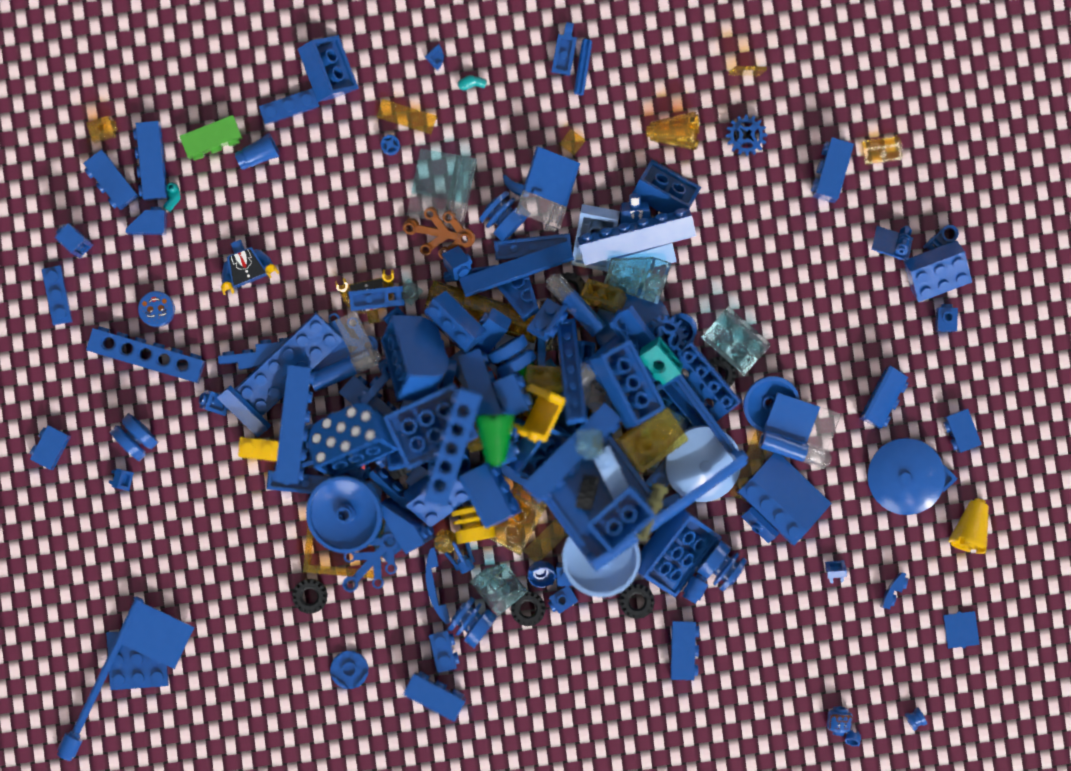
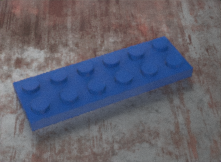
M315 312L245 378L235 390L263 416L284 397L288 365L313 369L343 341V338Z

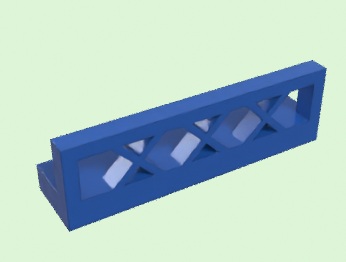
M632 305L617 310L608 323L622 343L629 340V336L631 337L638 355H640L639 350L656 339ZM617 321L620 322V324H621V329H620V327L617 325V323H616ZM656 360L657 363H663L661 360ZM646 366L645 368L652 382H656L657 380L654 379V377L651 374V371Z

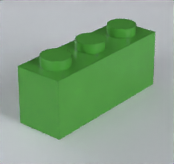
M233 115L179 136L187 157L194 161L203 158L204 154L208 152L212 154L222 150L223 146L228 144L229 147L240 143L239 140L243 139Z

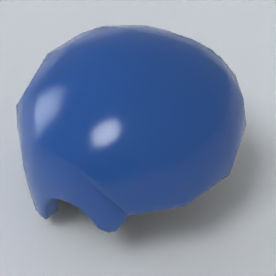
M540 560L534 562L529 567L527 578L535 587L545 588L553 585L557 574L551 563Z

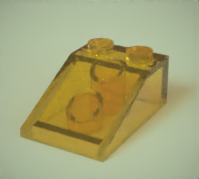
M666 408L616 439V442L637 472L643 473L689 439L670 410Z
M516 483L511 492L519 502L522 512L503 523L495 525L497 537L489 539L521 556L547 505L544 501L539 504L523 489V486Z

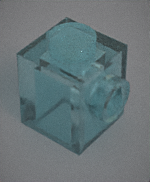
M597 429L577 431L575 446L578 454L584 456L585 459H597V455H604L602 431Z

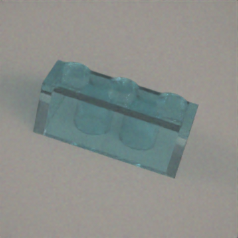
M729 306L701 336L704 341L743 375L749 371L771 346L769 341Z

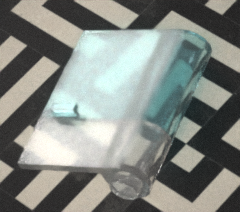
M421 149L407 216L429 220L425 218L424 211L428 207H434L437 215L443 221V214L451 210L455 213V218L463 227L477 159ZM428 211V214L433 216V212ZM446 214L448 219H452L450 214ZM443 221V223L448 224L447 228L454 229L450 223Z

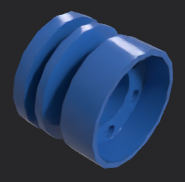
M507 191L495 197L486 206L479 218L481 223L490 218L486 225L487 228L492 227L494 224L497 225L493 234L501 242L508 239L530 215L522 205L517 206L515 209L511 207L515 202L514 197L507 203L505 202L510 195Z
M722 540L716 544L697 572L706 579L715 574L716 577L713 584L716 586L722 580L723 582L719 589L724 591L740 576L747 559L742 557L736 563L735 561L739 553L736 552L731 558L727 556L731 547Z
M471 597L461 605L452 617L448 629L452 632L455 626L458 625L460 629L455 635L459 636L463 631H466L467 635L464 641L475 648L498 616L489 609L480 614L478 611L482 604L479 602L476 608L473 609L471 605L476 599Z

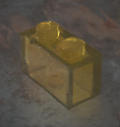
M589 278L580 294L588 305L612 313L622 309L627 300L622 289Z
M527 365L524 371L525 390L528 389L531 383L549 392H563L561 367Z

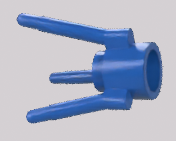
M434 539L435 544L454 565L456 571L460 570L461 574H464L475 568L473 564L475 559L469 542L465 543L468 557L467 555H462L456 542H452L459 557L455 561L437 539Z

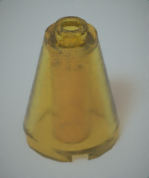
M690 112L652 121L650 126L646 127V135L654 142L697 150L699 140L695 139H697V135L700 132L698 114H696L697 112Z

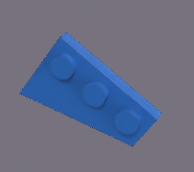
M529 276L497 286L523 321H526L539 311Z

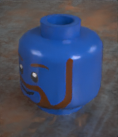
M834 706L832 710L828 711L827 728L833 732V735L844 736V733L851 731L853 715L848 711V708Z

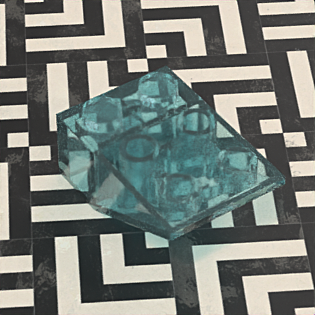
M655 257L613 258L603 286L658 304L672 263Z

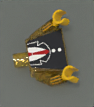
M384 269L382 278L347 284L346 279L343 278V285H338L337 281H335L337 290L340 291L344 303L350 308L349 292L394 287V270L391 269V275L388 276L385 274ZM394 293L388 294L389 301L392 300ZM386 308L353 312H358L359 315L367 314L369 324L380 322L378 311L385 310Z

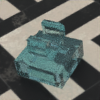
M408 279L403 285L402 299L412 306L423 293V290Z

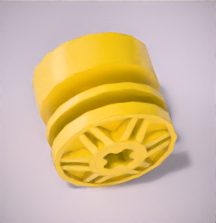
M473 505L463 506L451 513L452 517H461V520L453 521V524L462 525L463 529L455 532L457 544L497 537L495 525L485 529Z

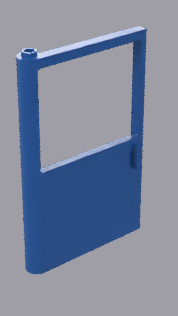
M681 374L664 385L660 383L656 386L657 391L659 392L672 382H676L733 459V462L667 509H664L662 506L656 514L650 533L747 465L746 460L748 457L745 452L734 447ZM609 434L606 437L608 440L600 448L597 446L592 452L595 453L609 446L628 486L633 485L645 499L649 498L651 494L650 488ZM591 457L588 461L583 460L579 464L580 468L574 475L569 474L565 478L567 481L560 489L556 487L551 492L553 496L545 504L593 570L597 572L640 540L636 538L637 534H635L612 555L587 527L590 521L614 501L593 457ZM584 473L599 477V484L591 511L576 508V500Z

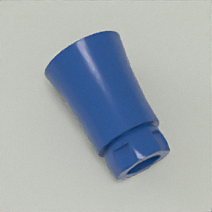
M267 133L259 140L236 152L235 157L241 169L244 170L270 159L278 158L280 153L270 133Z

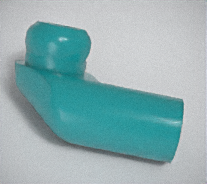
M467 75L460 79L457 85L463 91L474 86L485 88L487 80Z

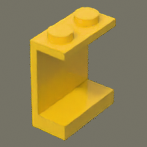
M530 383L527 390L537 395V400L524 426L513 423V427L517 429L516 433L535 442L538 439L546 442L566 400Z
M240 437L238 457L277 461L279 442Z

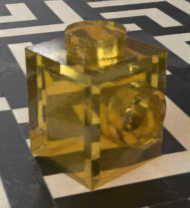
M109 116L86 123L94 143L116 137L115 131H118L115 120H111Z

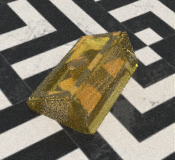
M899 137L862 142L865 165L903 159L902 142Z

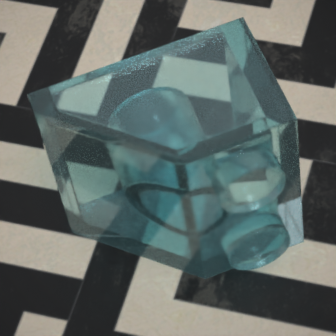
M506 563L486 568L470 581L498 616L528 592Z

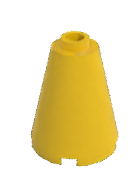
M975 498V500L969 502L948 542H951L953 547L966 552L976 550V554L986 553L989 506L985 500Z

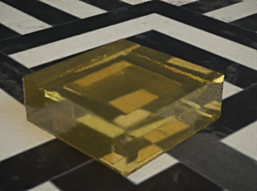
M570 129L559 145L575 156L586 140Z

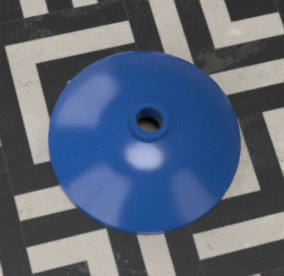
M763 377L754 382L745 394L743 401L745 417L755 429L761 432L777 392L800 400L796 388L782 377ZM771 399V403L766 405V400Z

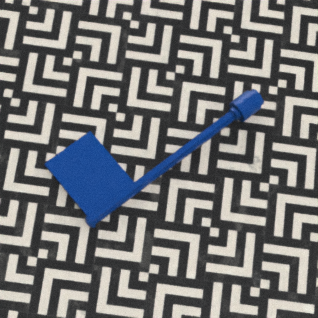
M134 597L129 613L73 731L65 732L57 749V755L67 761L75 758L83 741L80 738V732L122 645L175 669L194 630V626L144 604L143 599L140 597Z

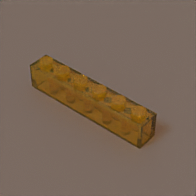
M433 281L425 308L428 307L433 298L447 291L478 323H480L479 320L483 313H488L493 307L512 319L505 334L513 337L524 334L528 342L535 343L537 336L528 332L527 327L536 314L523 321L509 304L478 294L465 297L462 289Z

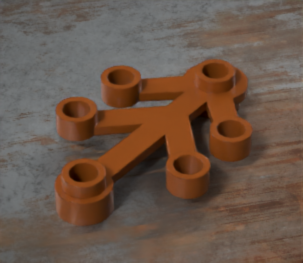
M428 207L424 211V216L426 219L432 220L437 228L419 225V222L414 218L407 219L403 224V230L406 234L413 235L417 232L437 236L429 243H424L420 247L421 254L425 256L429 255L435 247L447 239L455 241L448 247L444 246L439 250L438 255L441 259H443L442 250L449 251L457 246L470 247L475 242L474 232L468 228H463L455 218V213L451 210L446 211L442 218L444 222L450 223L455 231H450L437 215L434 207ZM428 211H432L433 216H430ZM446 214H450L452 219H448ZM407 225H411L413 230H409ZM462 236H466L468 241L463 240ZM423 247H428L429 252H426Z

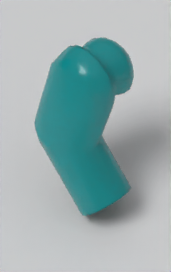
M173 182L168 183L166 186L169 199L163 205L169 212L181 199L179 187Z

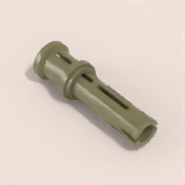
M654 483L651 485L652 491L646 501L654 513L657 514L658 510L663 506L662 500L664 495L667 494L668 489L661 484ZM655 518L637 533L636 538L638 540L648 541Z

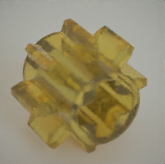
M447 529L436 533L437 537L434 539V546L439 552L444 554L455 550L452 545L453 541L456 542L454 532Z

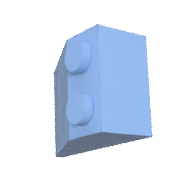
M582 204L573 250L574 260L571 261V265L609 271L611 259L584 266L577 237L585 233L599 232L604 228L617 227L620 211Z

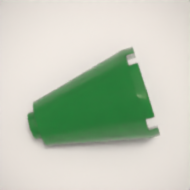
M514 414L476 415L475 421L486 463H490V466H502V462H506Z

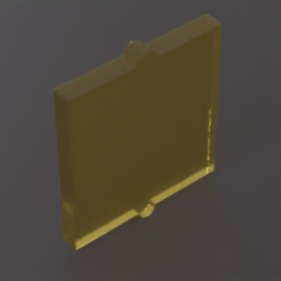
M735 66L729 71V75L760 76L767 71V67Z

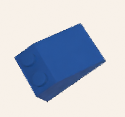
M391 498L381 501L383 518L405 554L435 538L433 527L430 528L411 510H404L403 507Z

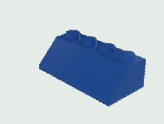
M631 339L590 360L626 429L637 426L666 409Z

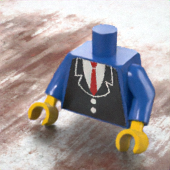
M238 240L230 244L234 254L227 256V261L223 265L221 289L223 295H226L225 291L228 289L233 294V287L238 288L265 276L272 278L270 274L273 271L279 274V271L268 255L259 249L254 250L252 247L244 249L242 241Z

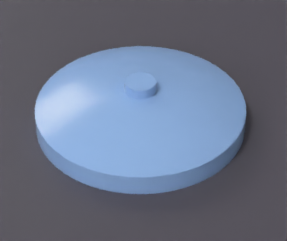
M707 425L694 426L677 435L669 445L664 461L665 474L673 489L684 497L733 462V459ZM725 433L731 441V443L734 445V447L738 449V446L736 445L734 440L727 433ZM740 470L695 502L713 501L725 495L736 483Z
M568 537L563 548L562 564L568 580L580 592L593 597H610L625 590L635 579L640 565V551L636 543L595 572L571 538Z

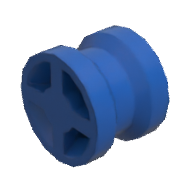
M386 135L381 140V148L386 155H395L400 150V142L394 135Z
M919 707L915 708L912 713L904 714L913 731L917 730L921 725H927V721Z

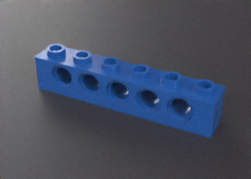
M101 326L98 327V330L92 328L86 348L87 351L199 383L205 361L201 360L202 356L193 353L190 356L183 355L182 350L172 348L169 351L164 349L165 345L155 342L152 346L146 344L147 340L135 337V340L128 339V334L117 332L114 335L109 333L110 329ZM112 338L114 346L108 349L105 346V342L107 339ZM130 343L133 350L131 353L125 354L123 348L126 344ZM145 349L151 351V356L148 359H143L142 352ZM164 354H167L170 358L166 365H162L160 362V358ZM181 360L188 362V367L185 370L179 369L178 364Z
M460 387L459 391L454 392L451 402L455 404L453 410L449 409L446 416V421H449L447 429L443 428L440 439L443 442L441 447L437 446L434 458H437L435 466L431 465L428 473L431 479L429 484L425 483L422 495H425L424 501L447 507L483 394ZM466 405L469 412L465 415L460 414L458 406ZM459 423L463 427V431L455 433L452 430V425ZM454 442L457 450L454 452L448 451L446 444ZM448 461L451 464V468L443 470L440 467V463ZM437 479L443 480L445 487L442 489L436 488L434 481Z

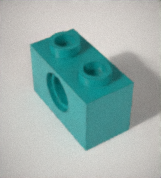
M657 337L641 348L640 359L644 366L649 368L654 379L659 380L662 385L681 374L683 364L660 337ZM656 360H661L663 363H657Z

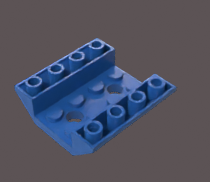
M692 342L676 355L683 364L682 368L689 372V377L683 375L682 372L681 375L716 422L742 402ZM659 380L653 382L655 387L661 383ZM672 382L659 391L666 407L662 412L680 433L694 426L707 425L676 382ZM706 399H712L714 406H710Z

